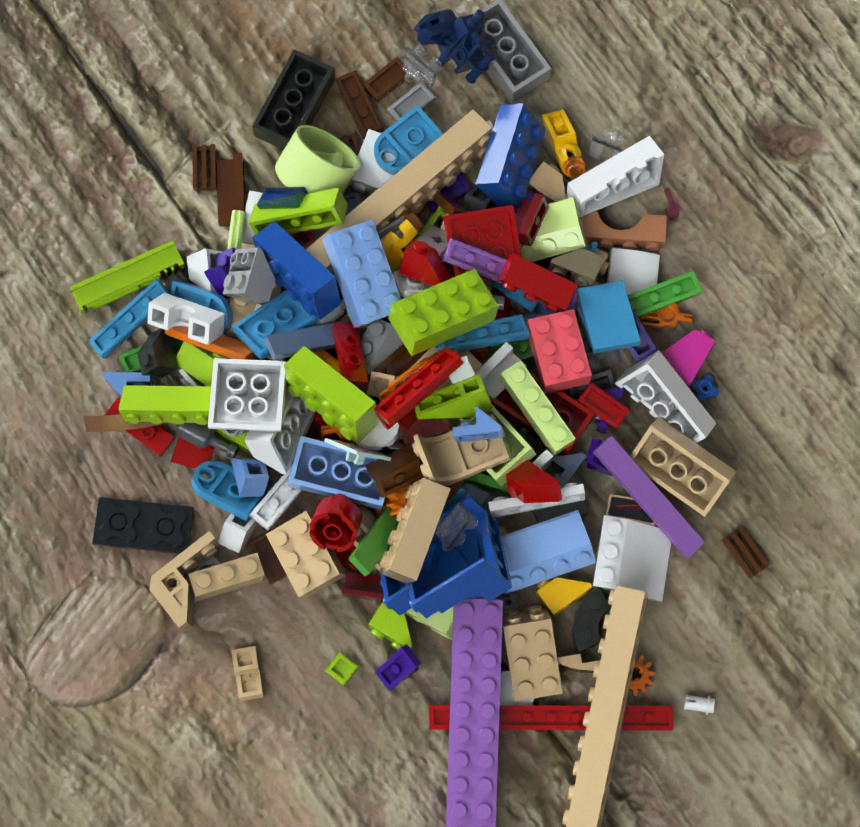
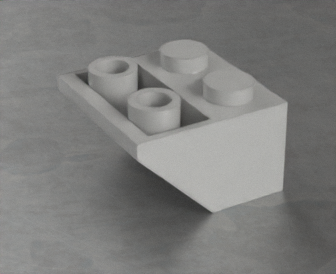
M258 247L235 249L230 258L231 266L229 273L223 283V295L244 303L269 302L275 277L262 249Z

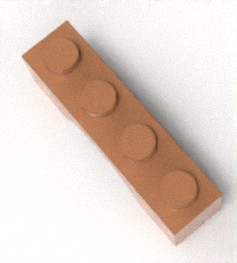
M597 211L580 217L587 240L586 243L589 245L597 242L601 248L623 246V249L630 250L639 247L646 248L648 251H659L664 248L666 242L667 215L643 214L641 220L634 227L626 230H616L608 227L600 219Z

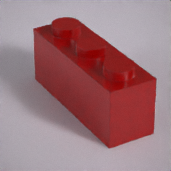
M516 254L508 255L498 278V281L504 283L503 288L514 293L518 290L524 293L523 297L529 301L536 303L539 300L545 303L544 308L555 313L558 310H567L578 285Z

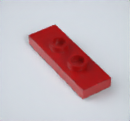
M334 322L332 329L341 375L357 387H366L368 378L358 327L354 328L352 323Z
M117 397L104 415L120 414L119 405L121 398ZM159 425L124 430L160 457H162L175 439L173 435Z

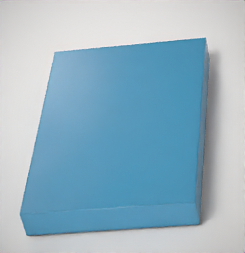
M623 280L577 288V296L593 354L640 345V337Z
M285 290L233 325L232 331L260 360H263L271 355L264 341L267 335L309 328L317 323L318 319L313 314L311 316L307 314L302 304L298 300H292L287 290Z

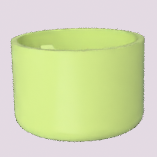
M301 125L297 127L277 160L275 170L280 181L297 196L339 188L343 194L360 168V161L353 150L337 137L317 127Z

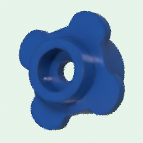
M706 375L702 380H694L691 386L695 390L697 399L700 402H704L711 396L716 397L719 393L718 388L713 384L714 379L710 375Z

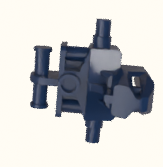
M451 9L429 13L414 27V31L418 35V41L422 45H438L441 53L436 60V65L443 67L446 62L453 59L457 65L454 70L456 74L472 69L465 77L471 84L476 82L480 74H484L488 70L490 62L496 58L492 51L487 50L492 44L491 40L484 41L480 36L483 29L480 21L485 16V13L480 9L475 14L458 18Z

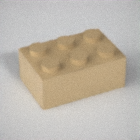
M304 511L266 534L299 598H308L347 575L335 550L329 548L323 550L311 539L309 534L310 523L314 512Z

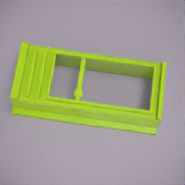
M171 240L69 288L80 311L85 315L87 314V309L89 311L95 310L151 284L156 278L162 279L161 276L164 274L166 277L169 276L168 272L170 271L176 273L175 269L177 268L181 271L185 269V265L174 241Z

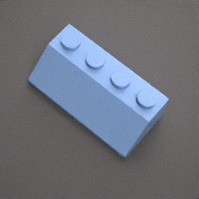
M578 510L501 536L512 582V588L504 592L505 595L596 563L591 542Z

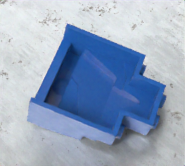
M470 494L442 511L417 581L406 584L381 574L380 584L383 588V602L390 610L393 609L399 616L412 608L415 612H419L425 618H428L438 611L442 614L463 600L482 596L490 602L511 589L512 582L498 521ZM463 526H465L466 528H464V530H462V531H463V532H461L462 534H460V536H458V538L456 539V541H454L453 539H455V537H457L456 535H458V533H459L460 530L463 528ZM452 541H454L455 543L451 545L452 547H450V549L447 550L446 548H448Z

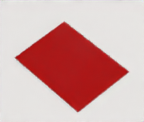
M178 437L170 462L196 469L200 464L210 461L214 448L208 446L206 449H201Z

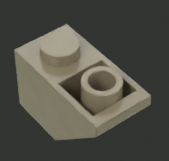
M580 248L552 258L548 270L578 284V288L593 285L604 256Z

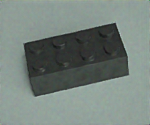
M294 49L252 125L254 136L284 150L297 127L301 125L310 126L336 79L335 68Z

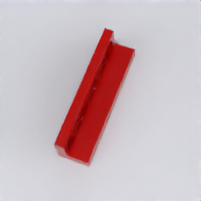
M445 347L374 408V411L383 427L389 430L444 383L455 370L464 364L461 357Z

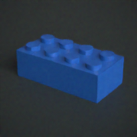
M524 103L500 105L476 181V185L497 207L514 205V208L520 206L522 199H525L534 166L539 156L541 143L545 136L546 128Z
M275 221L252 237L255 248L262 249L275 277L277 286H283L292 300H298L302 304L307 314L310 316L313 314L320 321L341 304L335 276Z

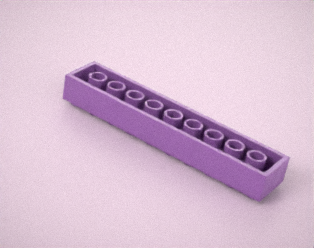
M466 599L453 606L446 827H496L503 600L493 599L488 602L486 599Z

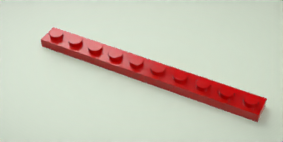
M429 705V730H449L450 705ZM500 705L499 730H586L587 727L583 726L585 712H590L591 706ZM626 706L621 731H673V706Z

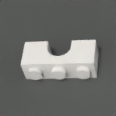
M163 293L149 302L148 324L167 331L175 326L189 327L188 338L207 345L223 335L225 313L167 293Z

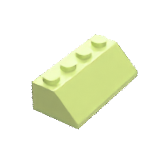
M574 197L548 204L549 208L533 245L520 244L522 258L534 262L586 247L587 240Z

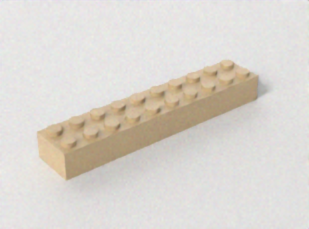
M471 110L347 214L343 224L334 225L306 250L335 276L322 240L324 236L372 219L378 232L401 216L407 219L412 214H418L427 201L434 200L437 192L440 193V190L445 186H451L456 181L458 174L461 172L466 173L473 166V162L478 158H484L491 137L492 127L479 114Z
M617 585L615 591H610L608 604L612 607L610 615L606 614L603 629L607 631L605 639L601 638L598 653L602 655L600 663H596L594 667L593 677L597 678L595 687H591L589 691L588 702H592L590 712H585L583 726L587 728L585 736L580 737L578 751L582 752L580 760L575 761L573 775L576 776L575 784L570 785L568 800H571L570 809L565 810L562 823L566 827H601L649 595L645 591Z

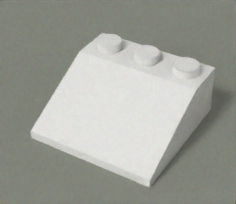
M214 358L208 429L281 432L287 395L284 368L286 361Z
M604 515L600 529L592 590L599 587L602 592L610 593L611 590L615 591L617 585L645 591L649 594L648 600L662 602L671 541L658 527L629 519Z

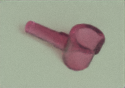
M665 188L664 191L669 207L665 209V214L672 221L679 217L680 207L673 200L670 188Z

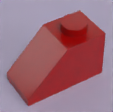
M413 240L405 248L399 270L400 274L431 287L451 279L435 248L428 246L426 242Z
M528 460L506 474L508 493L523 503L559 502L562 500L560 482Z

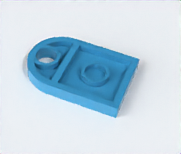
M417 105L378 136L374 144L375 160L381 169L388 173L396 174L442 136L443 133ZM386 153H391L395 159L391 163H385L381 159L382 156Z
M173 280L171 295L225 313L223 335H225L232 323V311L227 300L218 293L180 280Z
M207 461L200 464L195 469L192 477L193 490L199 497L245 521L248 520L249 514L260 503L269 488V485H267L264 495L260 497H240L233 467L219 461ZM205 474L210 476L211 478L205 479L202 478L200 475Z

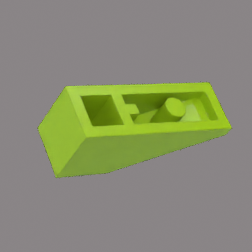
M477 374L433 391L416 405L414 409L418 419L468 418L476 416L475 406L483 412L493 409L481 375Z

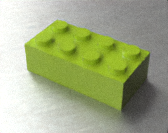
M473 269L392 303L388 319L410 355L414 356L493 322L499 305L477 271Z
M303 346L284 364L288 392L295 398H301L311 411H317L321 414L323 420L328 425L336 426L347 440L352 439L359 444L377 426V414L374 411L376 402L307 347Z

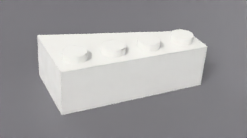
M648 136L570 181L567 185L566 199L574 197L579 216L582 217L656 187L660 183L664 153L653 139Z
M659 350L626 369L615 382L619 388L622 389L624 387L632 394L630 397L637 403L640 401L650 409L649 413L653 417L661 418L695 443L705 439L716 425L714 419Z

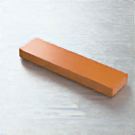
M175 326L168 331L165 330V334L230 359L251 360L256 356L242 341L226 335L220 336L207 345L188 338L189 327Z

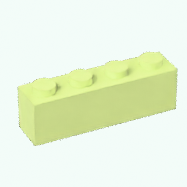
M518 361L500 374L499 380L553 457L572 445L576 438L522 361Z

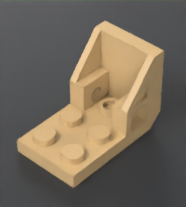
M210 531L151 576L149 590L184 634L192 629L193 599L189 590L190 585L183 575L194 572L199 567V562L204 558L209 560L218 552L217 548L220 546Z

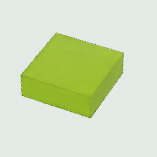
M339 652L325 672L345 686L359 666Z

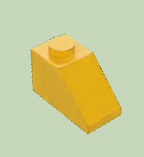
M556 577L552 581L548 579L541 582L537 586L539 590L536 591V596L553 618L590 592L592 585L587 582Z

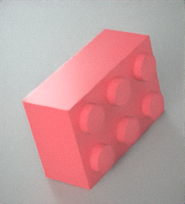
M574 309L528 319L527 327L530 331L528 339L543 393L547 394L589 384L592 373Z

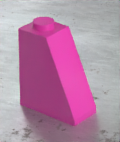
M694 329L663 351L662 355L689 388L712 349L715 340L706 331Z

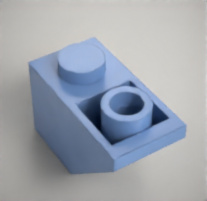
M232 458L231 462L240 497L263 496L269 479L266 464L256 458Z

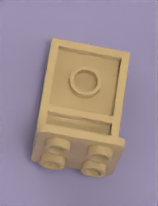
M493 414L488 415L494 421H496L495 416ZM453 431L429 438L421 437L419 434L413 435L415 442L412 443V447L416 456H420L423 462L420 468L424 478H428V480L443 486H449L511 460L503 437L457 443L453 437Z
M541 605L530 606L527 608L528 610L519 612L517 609L506 610L503 614L502 630L514 701L563 694L552 620L547 609L542 608Z

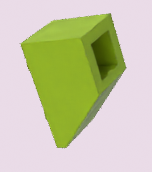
M382 602L368 624L369 628L372 629L370 633L381 640L384 637L392 641L391 646L397 650L406 644L412 650L405 613L399 616L393 609H388L384 602Z

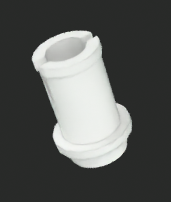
M686 694L684 710L706 712V715H708V713L714 712L715 699L710 698V696L705 698Z

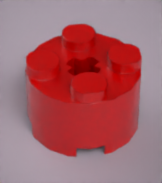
M336 494L335 496L324 498L317 504L312 517L310 537L323 550L325 548L337 549L336 552L348 550L355 542L363 515L357 505L349 500L346 495Z

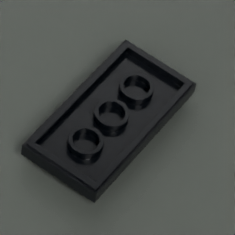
M99 497L92 544L180 554L189 547L194 507Z

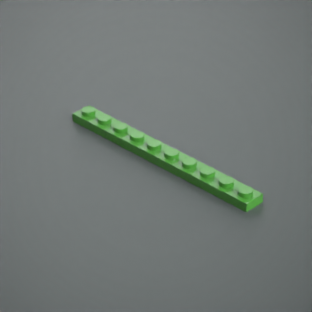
M693 270L630 294L628 299L631 309L635 311L638 317H642L700 295L703 291ZM576 315L581 337L584 339L585 331L578 315ZM529 339L508 342L513 347V354L522 362L533 358ZM503 344L490 347L488 355L476 359L483 366Z

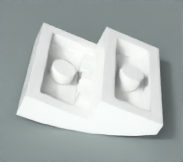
M610 249L607 283L623 280L628 295L656 285L660 255L630 249Z

